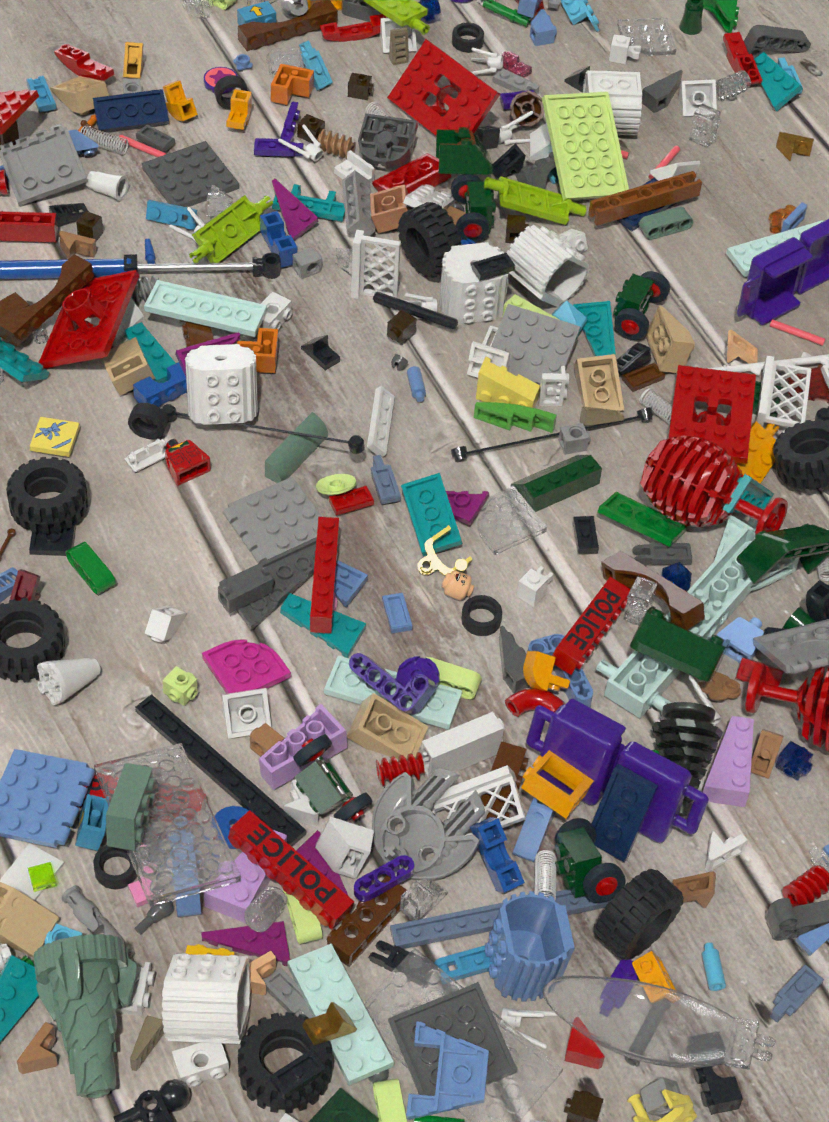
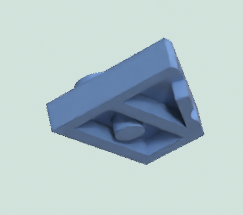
M337 560L334 592L340 602L347 607L367 582L368 575Z

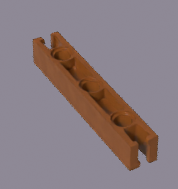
M691 171L590 201L588 215L591 218L595 216L594 223L598 226L700 195L702 181L697 179L694 182L696 173Z

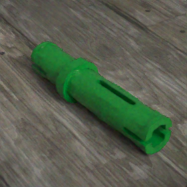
M484 0L482 7L510 19L512 23L516 22L527 28L531 22V17L517 13V9L513 10L494 0Z

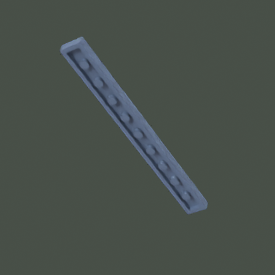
M562 890L556 892L555 902L559 905H565L567 915L606 908V905L611 900L598 903L592 901L587 895L574 898L570 890ZM502 903L390 925L394 946L406 949L492 931L493 921L497 918Z

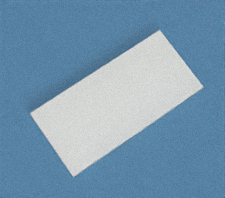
M29 843L0 879V882L17 889L36 901L64 865V862Z

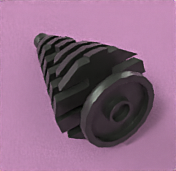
M692 702L668 703L663 706L662 715L666 719L660 720V722L657 721L652 726L653 733L657 736L655 740L656 745L661 750L659 755L687 769L692 776L689 785L698 789L701 783L699 778H703L707 769L702 767L708 766L711 763V757L713 756L711 754L716 751L717 742L721 739L723 731L710 723L715 719V710L713 708ZM686 796L684 797L678 813L679 816L685 817L688 815L687 803L693 802V800Z

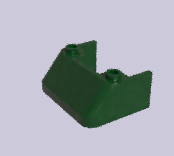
M459 127V130L437 129L436 158H439L438 173L479 175L493 173V164L489 152L475 134L469 131L468 127Z
M807 523L800 527L770 532L761 531L755 535V539L737 557L753 584H757L779 561L800 557L799 560L806 572L811 574L829 557V530Z
M651 606L646 611L630 643V647L693 677L709 682L718 671L730 640L726 639L724 642L723 638L716 635L706 638L666 621L667 618L663 616L664 612Z

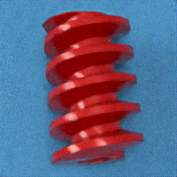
M420 752L416 753V757L411 753L408 754L407 760L404 755H400L398 761L394 756L390 757L389 762L386 758H382L380 764L376 759L377 776L382 787H385L386 780H389L391 783L404 772L411 777L415 775L417 781H420L421 774H425L424 761Z
M820 865L811 867L810 870H807L803 875L797 877L796 880L790 882L789 885L783 887L782 893L784 898H789L793 907L814 903L815 899H819L822 894L828 893L829 872Z

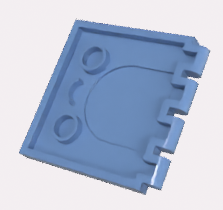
M14 749L0 780V836L56 848L58 844L65 845L71 831L66 826H73L79 812V808L76 806L82 805L88 791L84 786H90L95 770L90 768L88 763Z

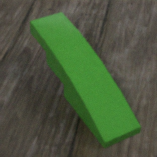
M476 402L474 408L475 419L509 431L512 426H516L530 432L533 427L553 433L556 425L557 414L536 408L497 402Z

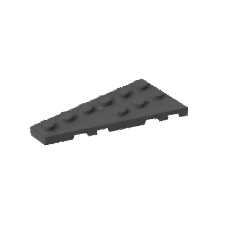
M317 537L219 582L220 586L260 565L267 567L273 575V592L236 610L251 631L288 597L289 593L292 594L314 574Z

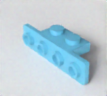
M561 0L573 25L588 16L597 32L600 31L597 26L599 21L595 14L592 16L594 12L589 4L586 5L589 3L587 0Z

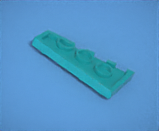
M762 52L754 59L763 80L761 84L777 112L803 88L801 84L766 53Z
M611 302L573 304L577 310L587 317V322L582 330L594 357L612 354L616 356Z
M142 322L126 328L125 336L127 341L135 337L137 338L154 374L155 379L153 380L158 383L166 382L167 368L176 364L175 361Z
M744 474L737 481L739 484L730 496L732 498L731 502L725 504L723 510L732 513L740 498L764 510L774 493L750 476Z
M289 593L280 608V613L298 626L305 627L310 631L311 601ZM333 610L332 632H310V634L316 638L320 637L327 642V646L333 650L336 648L342 653V656L349 658L366 629V623Z
M13 955L8 957L0 973V1042L39 996L36 986L38 982L36 980L35 967Z

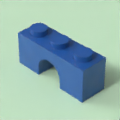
M278 211L260 215V232L270 251L280 256L281 268L293 265V254L297 253L298 247L291 235H285L284 222Z
M178 362L167 368V382L158 383L149 376L133 384L134 398L138 403H150L159 407L187 393L186 376L180 363Z
M490 817L470 826L473 835L479 839L480 844L478 848L495 890L507 892L524 884L525 882L516 861H513L506 851L504 841L507 838L499 818Z

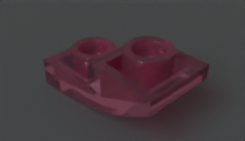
M505 51L499 55L503 56V69L523 78L532 73V67L520 62L519 55L510 51Z

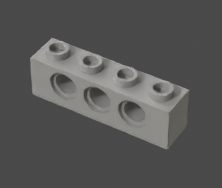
M354 170L342 180L346 229L354 236L356 230H363L364 236H371L375 232V225L371 217L370 181Z

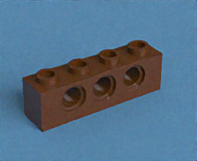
M386 876L380 882L386 883L390 881L391 878ZM398 884L369 901H359L352 914L348 913L342 920L341 926L329 933L326 939L327 945L332 944L343 964L350 967L408 903L409 891ZM383 902L385 905H378L376 903ZM368 918L370 921H363L361 919ZM353 934V935H355L356 937L350 938V937H347V935Z

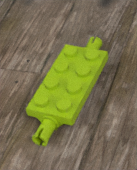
M363 0L401 27L407 25L411 29H416L422 35L430 31V26L421 21L422 17L427 15L428 9L415 0Z
M500 176L498 180L486 177L484 181V188L498 191L500 206L555 223L566 225L569 221V213L583 217L587 210L586 205L574 203L571 199L563 201L562 194Z
M244 195L194 232L192 236L199 247L189 254L190 258L196 256L192 261L198 263L206 256L210 263H219L260 231V215H263V212L273 205L272 200L269 203L267 202L271 198L264 196L259 202L252 203Z

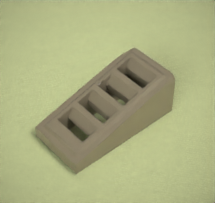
M407 27L390 30L389 59L393 65L409 62Z
M584 406L581 409L580 423H583L584 426L624 420V416L619 410Z
M148 1015L145 1017L130 1057L133 1071L138 1070L163 1036L164 1025L162 1019Z

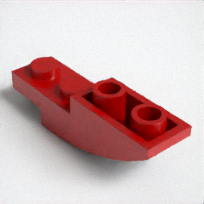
M741 33L724 34L723 41L728 51L726 57L739 80L745 85L762 83L763 80L753 55L748 54Z
M64 44L54 51L58 59L78 76L105 81L115 75L113 68L90 59L88 52L69 44Z

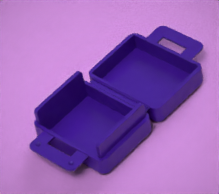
M829 219L803 231L799 240L795 237L789 238L753 257L747 281L742 287L737 309L738 317L746 314L761 325H765L772 321V319L774 320L800 306L801 302L794 297L795 291L798 294H803L829 280Z
M570 699L566 705H561L555 713L541 705L535 708L526 743L529 747L540 752L542 757L550 750L594 780L582 802L591 806L596 805L606 790L615 766L620 764L658 785L656 794L639 831L640 834L657 843H662L670 835L674 826L688 834H695L697 832L709 798L705 793L689 785L692 776L687 769L637 742L631 741L626 746L621 744V736L625 732V726L575 699ZM545 721L550 724L543 742L540 740ZM543 769L538 774L570 795L574 791ZM685 796L694 801L687 820L678 815Z

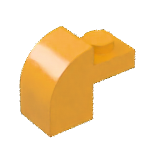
M180 80L162 86L167 99L166 108L172 117L178 121H185L198 115L193 98L185 96Z
M234 90L231 97V111L226 121V127L244 130L245 125H248L252 106V92Z
M527 651L523 673L526 682L531 688L542 691L549 689L558 692L560 689H568L570 680L552 674L556 657L538 651Z

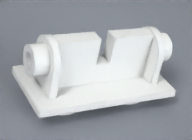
M156 439L155 442L147 445V448L142 447L134 452H130L124 460L134 472H137L164 459L166 443L163 439Z

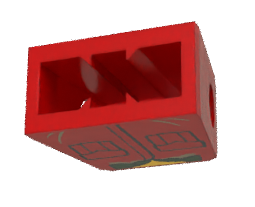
M171 439L167 442L166 447L168 449L165 450V462L177 486L211 471L210 457L191 440L178 443L176 439Z

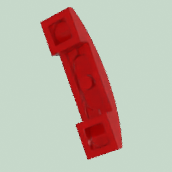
M383 14L369 16L370 22L338 27L337 23L334 22L320 25L323 38L338 42L357 41L380 33V20L387 17Z

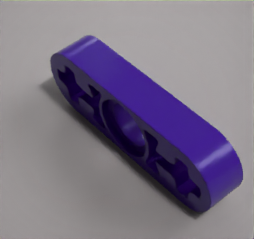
M406 855L398 856L357 879L354 883V896L359 901L366 902L409 879L414 873L413 859ZM400 865H403L404 867L408 866V870H405L404 868L399 869ZM387 874L391 879L383 883L378 880V876ZM363 886L365 889L369 887L368 892L365 890L360 891V887Z

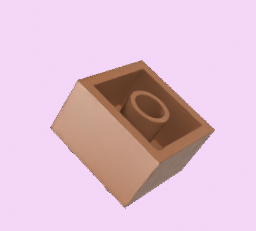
M405 184L370 194L371 217L378 233L398 228L402 214L412 209L411 206L403 203L405 196L408 195Z

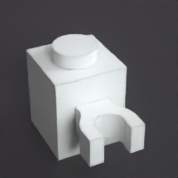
M614 35L609 61L626 64L627 56L639 59L641 46H629L631 37Z
M542 566L538 568L537 572L530 569L518 583L517 597L533 607L546 595L547 583L551 582L554 576L552 572L546 576L542 575L544 572V567Z

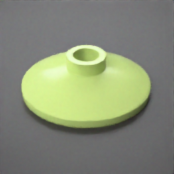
M348 474L330 475L316 483V490L327 495L342 494L355 487L356 479Z

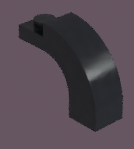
M821 580L813 585L806 594L808 614L816 622L829 619V585Z

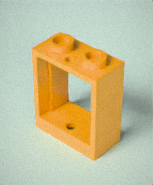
M549 750L543 757L541 755L537 757L532 765L534 768L529 766L522 777L525 781L521 788L567 819L586 796L594 780ZM543 769L574 791L569 796L538 774Z

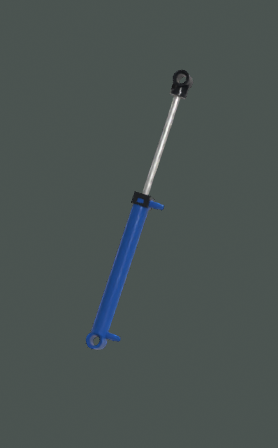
M273 252L264 254L262 258L252 257V262L138 264L137 254H124V258L84 259L92 264L94 278L133 270L137 272L253 270V275L263 274L268 279L277 278L281 273V258L277 253ZM68 259L0 260V279H57L61 274V266Z

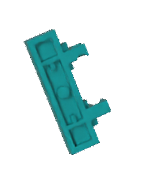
M293 185L291 193L317 217L344 221V203L336 201V191L329 190L327 198L324 200L301 196V185ZM275 195L273 199L272 209L280 210L279 203Z

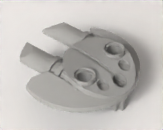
M437 768L417 790L414 786V779L406 772L399 775L383 790L373 811V841L378 853L386 863L401 855L411 857L414 861V873L410 877L412 879L434 880L456 872L470 860L480 844L476 836L465 835L471 829L470 826L474 825L485 813V808L478 792L475 790L449 820L446 818L443 822L431 810L434 808V803L460 775L446 769ZM402 822V828L399 831H395V826ZM430 852H434V858L431 861H426V856ZM400 865L399 869L404 868L405 870H408V866L404 867L403 865Z

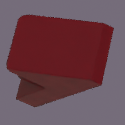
M23 569L18 570L10 600L21 601V598H28V601H33V599L39 600L41 594L36 593L41 576Z

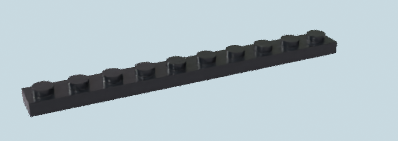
M151 694L135 706L137 714L243 808L253 812L271 829L287 835V843L290 846H293L306 835L304 827Z

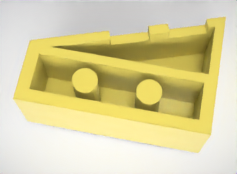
M485 357L478 372L476 399L483 402L516 404L535 408L539 398L540 385L520 374L515 376L506 371L507 367L503 365L499 367L491 363L490 358Z

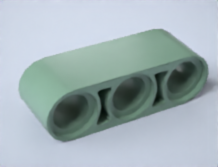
M677 207L643 217L639 222V227L649 240L688 230L693 225L694 220L684 207Z

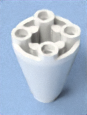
M94 658L42 662L37 665L40 678L37 687L41 694L45 693L52 705L62 703L100 674L99 663Z

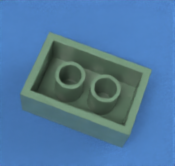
M130 763L124 764L106 813L107 846L135 851L137 843L142 842L144 836L143 826L148 824L150 819L149 809L154 807L156 802V793H153L156 785V778L153 777V767Z

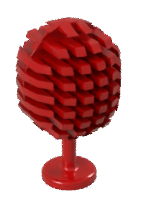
M671 437L661 440L648 455L640 484L650 502L664 516L666 515L670 520L679 522L682 525L704 527L721 524L732 515V513L723 510V507L731 502L732 498L730 496L739 484L737 482L739 478L743 477V473L730 454L728 455L727 451L716 443L701 437ZM778 497L773 499L763 510L740 498L734 507V511L737 510L758 521L755 530L756 535L761 531L770 532L781 528L787 513L788 502Z
M756 662L747 690L746 713L754 714L757 712L762 696L795 703L799 722L801 714L804 716L802 736L809 740L813 733V745L821 748L825 742V748L829 752V668L825 679V667L817 668L812 677L810 687L807 676L797 691L766 684V665Z

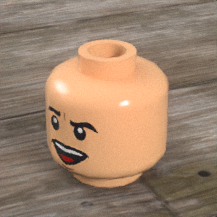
M453 570L451 573L447 572L441 588H444L445 595L461 601L465 596L470 597L474 585L471 584V576L458 570Z

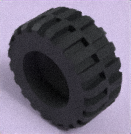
M426 202L404 212L398 223V236L406 258L409 259L410 264L416 268L418 273H422L423 276L430 278L441 275L442 260L445 252H449L451 246L462 245L461 235L458 233L457 225L455 226L453 218L448 215L445 209H442V206L433 202Z
M816 419V421L806 420L804 423H796L793 427L786 428L784 433L782 432L776 439L773 453L777 473L781 480L790 487H798L799 490L810 489L811 491L816 490V488L824 489L829 485V420Z
M40 457L39 460L32 459L29 460L28 464L23 463L18 467L19 470H15L8 479L6 491L11 516L17 524L26 530L31 529V532H43V534H49V532L58 533L62 529L67 530L71 528L73 522L77 524L87 511L88 494L86 479L83 472L75 464H70L68 460H59L58 457H51L49 459ZM44 492L61 493L49 499L35 498V496Z
M21 598V601L13 599L9 600L7 604H0V678L4 680L9 678L11 682H18V680L30 682V679H40L37 669L38 664L45 661L61 660L64 657V630L58 613L55 610H51L49 605L45 603L42 605L41 601L34 599L33 601H28V598ZM20 633H32L41 637L33 645L24 648H14L4 644L10 637Z
M654 869L643 871L640 875L632 878L629 883H626L616 893L611 902L606 905L605 910L600 915V919L597 920L595 927L596 935L619 958L624 960L633 959L635 956L642 954L645 949L647 950L668 929L681 910L684 902L683 894L660 871Z
M285 1012L283 1016H279V1013L271 1014L270 1019H266V1017L259 1019L258 1026L251 1025L247 1030V1035H244L241 1039L240 1048L238 1049L240 1084L243 1090H247V1097L251 1101L257 1099V1106L262 1109L268 1106L270 1107V1112L278 1113V1110H285L286 1114L293 1113L295 1108L302 1111L307 1109V1103L314 1105L319 1100V1095H324L327 1090V1084L330 1083L332 1077L333 1055L331 1042L326 1041L317 1045L312 1043L302 1027L307 1016L299 1014L296 1017L293 1016V1012ZM279 1048H292L302 1054L312 1049L326 1067V1073L286 1099H283L270 1081L271 1074L262 1066V1061L270 1052Z

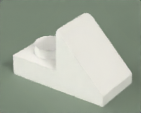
M296 779L292 780L291 790L289 791L292 802L284 805V811L297 822L313 827L317 826L318 812L316 813L309 805L310 799L308 796L301 793L297 788Z
M712 831L705 870L709 872L742 854L748 841L743 834L735 838L732 836L723 843L717 834Z

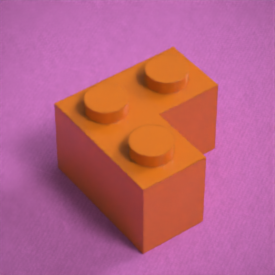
M280 64L271 83V102L288 105L292 94L309 97L314 87V70Z
M259 328L257 342H237L241 347H248L256 355L257 372L275 373L278 352V329Z

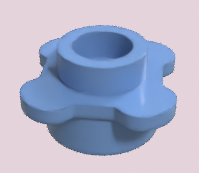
M240 54L233 60L238 70H246L253 67L250 57L246 54Z

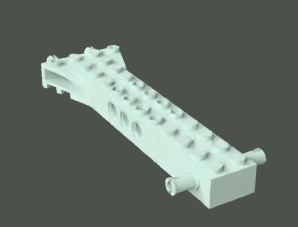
M731 515L714 562L687 591L703 602L705 620L689 628L688 631L704 638L711 637L751 591L765 587L780 579H785L787 575L796 571L800 557L779 561L757 584H753L737 556L755 539L758 521L753 522L755 519L750 517L747 523H744ZM668 612L665 616L667 618L666 621L672 623L670 612ZM636 650L619 668L613 666L605 659H602L596 668L598 672L609 677L604 696L638 718H641L652 706L662 711L664 705L672 703L661 696V694L681 672Z

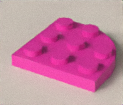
M245 639L232 640L202 653V659L226 694L261 688L267 689L291 677V672L281 657L272 648L263 643L259 645L247 642Z

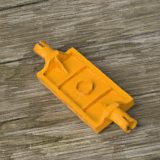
M756 421L751 425L747 464L737 463V466L742 471L743 476L746 474L758 483H761L775 463L773 448L776 439L773 436L779 430V426L776 425L773 429L775 424L768 423L764 429Z

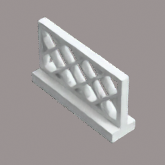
M356 230L352 250L351 298L358 299L359 295L373 297L375 292H381L395 298L398 297L400 241L364 236L363 230ZM366 243L374 244L376 248L371 250ZM385 247H395L396 249L390 253ZM381 251L386 256L380 258L376 253ZM369 256L375 260L372 264L366 259ZM390 259L394 265L389 267L385 261ZM380 264L385 270L379 272L375 267ZM371 270L375 275L369 277L365 272ZM389 273L393 279L388 280L384 275ZM379 278L384 284L379 286L375 280ZM367 284H370L375 289H365V286ZM389 287L393 293L386 292L383 289Z
M766 357L756 421L762 427L764 422L793 427L794 424L799 423L791 420L790 417L793 415L800 419V423L805 422L811 368L774 362V357ZM776 369L784 370L787 374L780 376ZM795 374H806V377L800 380ZM791 377L795 383L789 385L785 379ZM780 382L785 388L778 390L774 385ZM798 386L803 390L799 394L794 390ZM788 391L793 395L789 399L783 395ZM779 397L783 402L777 405L772 399ZM797 400L802 406L796 408L792 402ZM787 405L791 411L785 413L781 408ZM776 411L780 417H771L770 413Z
M508 765L449 787L434 803V808L431 810L436 816V812L446 809L450 811L447 816L449 820L456 812L460 803L466 801L476 790L480 797L485 793L492 795L487 806H484L485 813L476 824L485 820L489 812L498 816L497 818H499L502 828L526 820L515 782L517 781L515 773ZM510 784L512 791L507 799L498 795L502 787ZM496 798L505 801L500 813L491 809ZM510 804L517 807L519 815L511 818L504 816Z

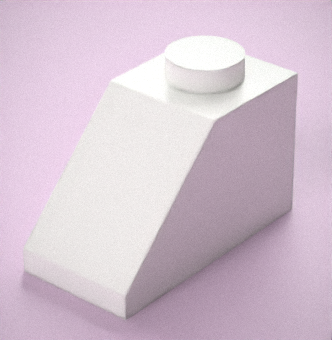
M168 605L152 609L145 634L150 635L151 639L157 642L172 639L184 620L186 612Z

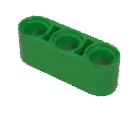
M85 541L65 551L71 566L96 595L116 585L112 572Z

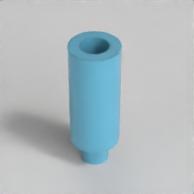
M713 943L704 944L705 951L702 952L708 986L711 991H719L726 987L719 951L714 949Z

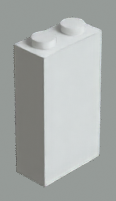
M490 712L423 740L421 754L427 779L437 768L457 772L497 755L501 741L503 742L502 737L505 730L502 720L500 718L497 719L495 714Z

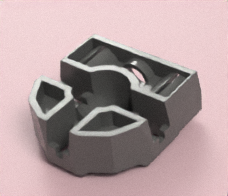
M365 113L358 138L362 159L371 164L374 169H377L378 164H381L386 168V171L390 172L407 164L418 129L417 120ZM392 143L393 146L387 149L386 145ZM384 153L386 158H380L379 154Z

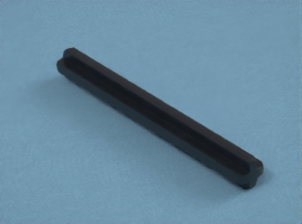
M375 292L373 296L375 303L398 311L403 310L410 315L441 326L456 329L458 325L456 318L381 292Z

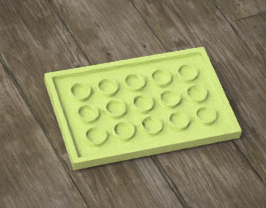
M591 92L544 95L542 102L563 201L565 199L601 198L629 190L609 93Z

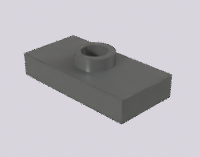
M148 124L136 133V139L164 153L175 144L174 138Z

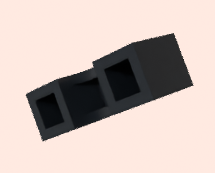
M720 1032L692 1037L689 1047H687V1056L689 1061L694 1063V1076L697 1084H701L704 1106L709 1108L711 1115L738 1110L743 1097L736 1077H720L712 1068L723 1065L727 1056Z

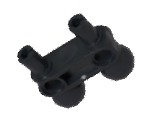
M167 1080L159 1091H144L134 1101V1107L113 1116L115 1122H173L168 1111H180L187 1105L190 1097L189 1088L180 1080ZM149 1104H157L152 1110L145 1109Z

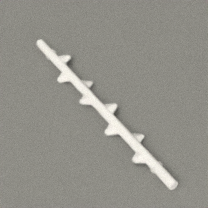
M803 352L801 358L775 360L774 362L795 366L816 363L827 365L829 364V354L811 356L807 352ZM733 360L731 366L723 365V367L708 369L731 372L751 371L756 375H760L765 362L741 364L737 360Z

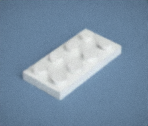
M425 184L405 196L403 203L415 208L426 202H433L442 206V209L447 210L454 204L455 199L451 197L450 193L445 191L440 193L433 186Z

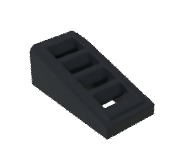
M84 203L49 206V213H56L57 227L76 222L85 211H88Z
M639 342L633 345L616 360L618 373L624 375L651 361L650 348Z

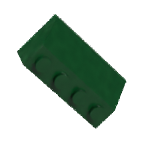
M576 455L511 483V488L533 514L600 484L602 467L592 455Z

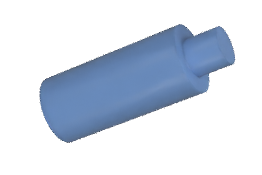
M417 366L410 367L407 370L412 396L418 402L424 401L426 390L421 369Z

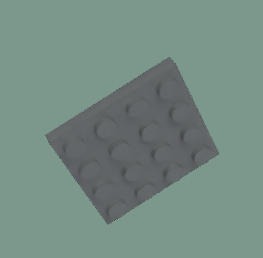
M206 141L142 163L143 171L168 204L190 207L239 189V182Z
M479 982L388 1018L391 1030L419 1095L435 1096L440 1048L417 1047L414 1045L417 1021L425 1023L426 1026L432 1029H439L451 1037L460 1038L489 1050L486 1085L517 1073V1067Z

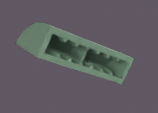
M313 412L293 431L328 437L326 425ZM290 434L265 460V477L275 483L288 479L324 440Z

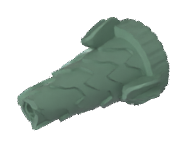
M79 935L47 943L34 952L35 973L38 982L36 985L37 992L62 1034L64 1048L68 1053L70 1074H74L76 1095L84 1098H102L109 1094L110 1090L116 1088L113 1052H117L115 1032L117 1030L116 1008H118V1004L122 1007L130 1006V998L133 993L137 970L136 963L128 958L124 940L113 935Z

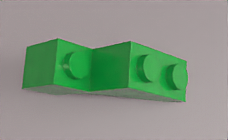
M703 0V9L715 15L725 32L732 33L733 27H737L740 8L737 7V0Z

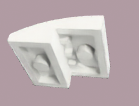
M472 342L467 375L478 378V372L485 357L490 358V362L499 367L502 365L507 367L506 371H508L509 352Z

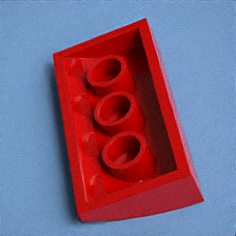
M426 153L372 181V184L378 192L405 184L408 194H410L422 185L427 184L435 187L452 177L451 174L438 173L439 159Z

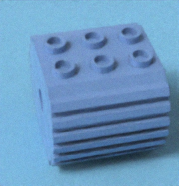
M529 891L528 895H525V892H520L518 897H516V894H513L509 901L507 898L502 901L497 918L493 921V929L489 932V941L485 943V955L490 957V962H492V964H489V975L491 979H494L495 988L501 991V996L507 998L509 995L515 1001L521 998L522 1002H526L528 998L531 1001H535L537 996L542 999L545 997L546 992H548V995L551 994L556 983L561 982L575 949L566 906L556 903L554 897L550 895L547 898L544 896V893L539 892L538 895H535L533 891Z

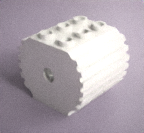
M587 70L583 93L608 92L617 135L637 136L642 110L640 72Z
M536 225L528 226L524 232L519 234L518 238L514 239L515 242L511 243L510 250L506 252L515 264L514 271L509 273L540 300L558 307L561 303L573 297L574 293L579 290L580 285H583L584 279L587 278L586 274L590 271L589 264L584 261L585 257L581 253L572 250V246L566 241L560 240V236L554 231L548 230L544 226L541 228Z
M488 242L451 246V250L445 252L442 260L439 307L444 315L456 318L458 324L492 321L503 316L509 272L480 281L471 268L472 262L504 253L503 251L500 252V248L492 247Z
M240 344L200 346V348L187 353L185 363L188 415L193 422L203 425L245 423L252 421L257 416L256 355L250 348L241 347Z
M186 953L173 955L162 990V1023L164 1025V1036L168 1038V1041L240 1044L249 1019L251 978L248 956L190 955Z

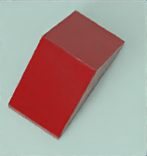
M578 1017L575 1018L564 1061L594 1069L602 1068L605 1058L604 1054Z

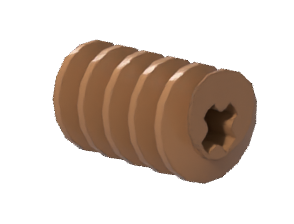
M325 129L321 131L317 139L321 143L320 148L324 152L326 151L328 154L333 153L335 156L339 155L341 158L346 156L347 159V152L351 150L354 153L356 143L352 142V137H349L347 141L345 135H342L341 139H339V133L332 137V131H329L326 135Z

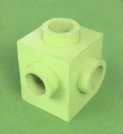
M177 666L162 680L163 693L173 702H178L183 706L189 700H193L198 693L197 678L192 673L185 672Z

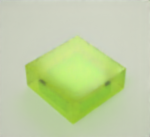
M51 862L28 868L33 892L57 886Z

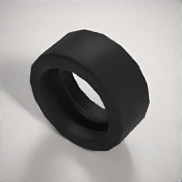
M466 22L460 23L453 28L452 44L457 50L472 53L474 52L471 50L472 48L481 49L483 47L484 31L479 25ZM461 36H472L475 39H463Z
M225 76L214 87L216 100L219 106L224 109L231 110V97L222 96L225 90L236 87L243 91H248L244 79L239 76Z
M139 403L133 407L128 418V425L136 435L145 439L155 440L164 434L168 425V417L161 408L154 404ZM140 417L150 419L156 425L148 424L142 421Z
M473 596L464 603L462 608V625L473 635H491L500 627L502 607L497 600L490 596ZM476 609H485L494 615V619L488 622H478L472 619L469 614Z
M105 845L98 850L93 860L95 878L99 884L109 889L116 890L127 887L128 884L136 879L139 871L137 854L131 850ZM111 857H123L129 861L130 867L120 875H109L102 870V864Z

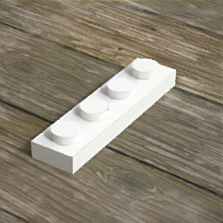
M379 386L375 390L367 448L376 455L383 457L387 453L395 396L383 386Z

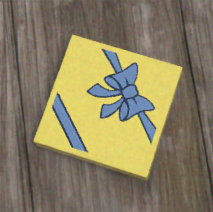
M40 417L30 444V451L70 457L80 429V423Z

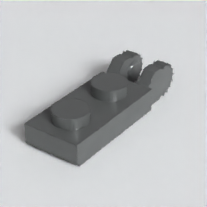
M663 543L639 544L632 548L634 555H638L634 559L645 566L648 564H692L693 560L689 543H673L670 547Z

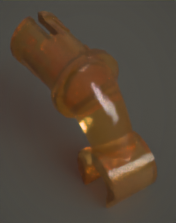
M787 205L785 208H780L770 213V232L773 234L780 233L781 221L783 218L786 219L796 207Z

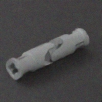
M74 885L63 893L62 901L69 904L73 909L75 917L88 927L87 930L90 934L97 935L103 933L104 935L120 937L107 920L101 916L95 905L81 894L79 886ZM127 949L128 958L132 959L134 952L131 949Z

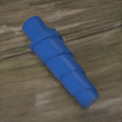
M145 239V260L148 264H155L156 257L151 240Z

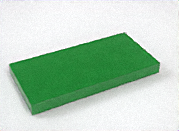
M618 492L611 495L598 508V513L669 547L687 529L686 525L674 522L666 515L664 516L662 513Z

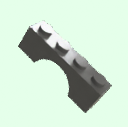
M553 152L549 153L547 158L536 160L534 165L522 168L521 172L516 174L517 181L545 189L547 176L556 167Z

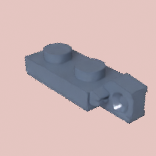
M381 455L373 456V467L370 470L380 503L387 504L401 501V494L391 465H384Z
M804 965L777 994L773 1002L776 1006L772 1010L770 1018L778 1023L785 1014L789 1016L793 1013L795 1014L821 986L824 979L807 965Z

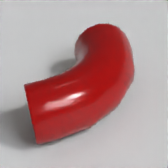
M523 689L505 699L506 707L516 717L529 710H535L538 705L554 713L561 705H566L563 700L553 693L539 689Z

